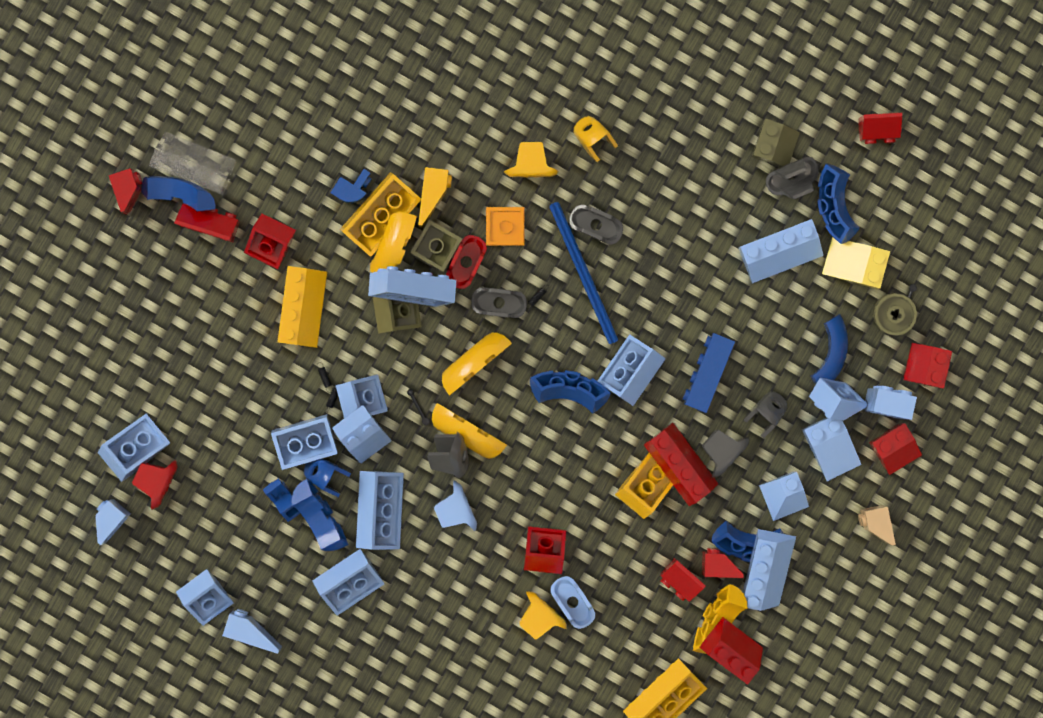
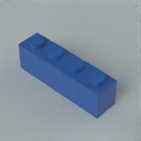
M715 333L707 336L704 346L707 348L705 353H701L698 358L697 364L699 368L697 372L693 371L689 381L692 382L690 390L686 389L682 399L685 400L684 405L707 413L735 341Z

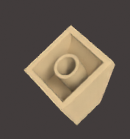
M880 505L861 509V514L858 515L860 526H863L865 530L885 543L896 545L888 507Z

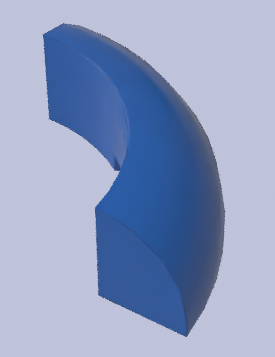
M826 164L818 187H820L819 199L817 200L820 215L823 216L826 229L835 240L843 244L848 242L860 229L850 217L845 204V188L850 174L839 167Z
M151 176L143 178L141 192L147 200H172L175 197L183 199L184 204L191 206L196 211L215 209L214 198L199 185L173 177Z
M840 314L823 323L828 334L829 349L821 367L810 376L815 385L820 378L835 380L844 366L848 352V334Z
M565 370V372L554 373L553 371H547L530 377V386L538 403L551 399H568L583 405L593 414L607 402L611 394L606 387L592 378L590 380L581 376V373Z
M305 479L293 491L292 506L307 521L321 550L333 551L347 546L348 542L340 524H337L334 517L330 515L333 513L331 507L326 500H322L320 495L317 494L319 490L309 480Z
M725 521L712 535V543L725 554L750 562L757 534L742 532L734 528L728 521ZM780 528L776 531H773L776 533L784 534Z

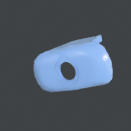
M453 480V494L434 507L439 522L443 528L466 523L476 531L477 521L469 506L460 483Z
M565 576L557 579L552 584L551 594L573 627L581 629L589 626L595 619V612L577 583L572 578ZM576 597L578 605L575 608H570L567 605L568 598Z

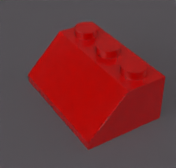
M183 203L174 224L233 243L240 220L236 219L237 215L228 212L225 215L218 214V209L196 211L191 206Z
M722 617L699 648L748 685L760 670L763 647Z

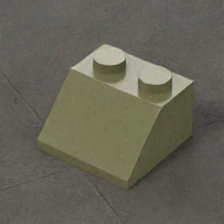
M765 118L751 157L780 167L789 164L800 132Z
M429 220L410 254L444 272L462 238Z
M373 297L378 334L422 327L418 304Z

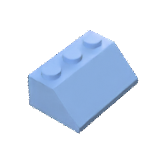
M629 334L598 379V382L634 406L665 361V358Z
M327 414L278 428L271 432L282 470L338 454Z
M361 549L312 580L318 593L336 616L384 585L383 580Z

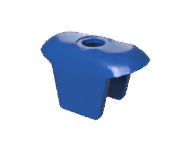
M324 458L308 462L304 467V476L307 480L321 490L336 497H339L340 493L326 486L334 470L350 477L351 473ZM318 466L316 474L313 475L315 467Z

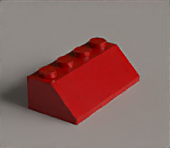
M673 422L644 444L688 506L699 502L718 485V482L712 477L710 471Z

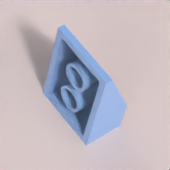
M364 405L332 427L342 444L360 463H363L392 441Z
M145 414L102 444L98 454L120 481L123 482L138 471L140 464L149 462L167 447L170 442L150 417Z
M826 417L802 429L826 481L861 465L842 420L835 419L833 421Z
M237 609L229 614L222 636L277 654L281 651L282 646L252 616L247 615V611Z

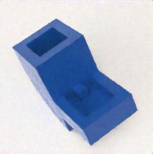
M363 169L354 185L340 177L330 193L343 202L357 203L367 196V193L362 191V188H367L372 180L370 178L371 173Z
M279 478L263 489L287 522L300 514L292 506V492Z

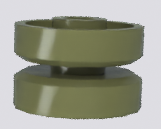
M890 293L877 301L873 310V318L881 331L889 335L898 336L912 329L916 322L917 310L915 304L907 296ZM896 310L898 316L893 318L891 312Z

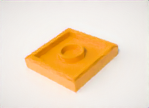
M486 207V246H524V207Z

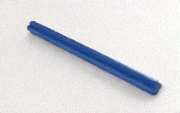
M559 202L550 204L551 212L609 344L618 341V338Z

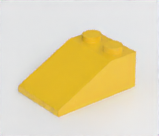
M425 167L419 227L423 228L446 194L447 188H451L452 175H449L448 170Z
M648 453L624 481L615 495L645 519L654 512L673 484L651 454Z

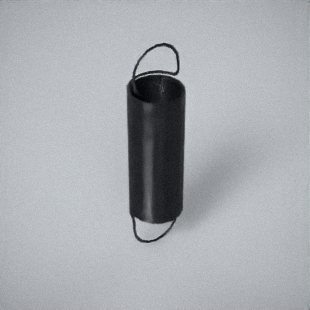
M541 287L530 298L528 304L534 306L547 290L545 291Z
M325 367L319 368L318 372L325 388L332 386Z
M335 387L332 389L326 407L333 408L338 393Z

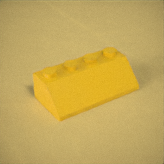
M390 172L340 230L371 257L380 246L390 215L398 212L409 214L421 201V198Z
M287 267L278 343L317 348L327 272L300 267Z
M678 658L631 702L623 712L628 718H677L707 690V687Z

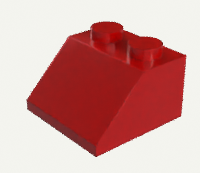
M902 113L867 114L858 118L860 141H865V144H876V140H884V143H895V139L901 138Z
M131 168L109 175L120 211L126 215L130 214L141 192L142 184L140 173Z
M261 214L252 228L244 253L279 269L292 243L296 230Z
M911 343L903 380L944 389L952 351Z
M905 423L898 424L869 442L889 475L922 456L915 438Z
M528 526L524 570L562 574L566 530Z
M707 548V551L702 552V575L704 577H744V574L718 548Z
M675 558L660 574L662 577L661 582L667 588L672 586L677 591L675 595L682 601L687 599L690 602L706 587Z

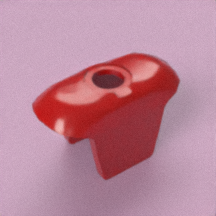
M468 235L463 238L447 270L446 275L449 276V279L456 280V288L465 289L471 284L487 250L486 243L477 236ZM465 256L470 257L472 260V264L468 268H464L461 265V259Z
M176 459L166 468L150 463H142L138 468L132 484L150 496L151 510L161 505L178 468Z

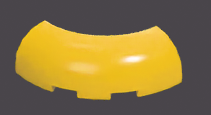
M401 212L390 215L380 246L370 263L371 273L377 272L378 269H387L388 266L398 267V264L400 265L406 251L402 248L406 247L408 240L411 238L417 216Z
M492 332L445 369L442 374V383L449 396L512 344L511 341L500 333Z
M436 404L432 413L433 426L444 434H456L459 432L464 438L466 447L488 459L495 458L507 446V444L444 406Z
M731 584L725 586L716 594L717 599L714 603L708 604L703 613L705 619L702 627L697 628L693 651L706 654L699 647L721 618L724 617L730 623H733L735 618L747 609L746 597L738 587Z

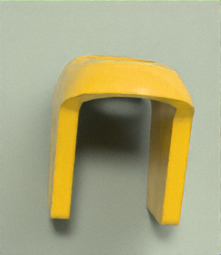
M584 117L574 126V135L596 162L600 161L591 146L605 137L614 148L618 147L609 131L594 117ZM592 125L589 130L584 131L587 126Z
M521 142L516 166L504 171L506 175L514 178L553 177L559 172L547 166L542 142Z
M526 591L531 604L521 618L520 626L534 639H538L553 626L567 629V624L563 617L536 593Z

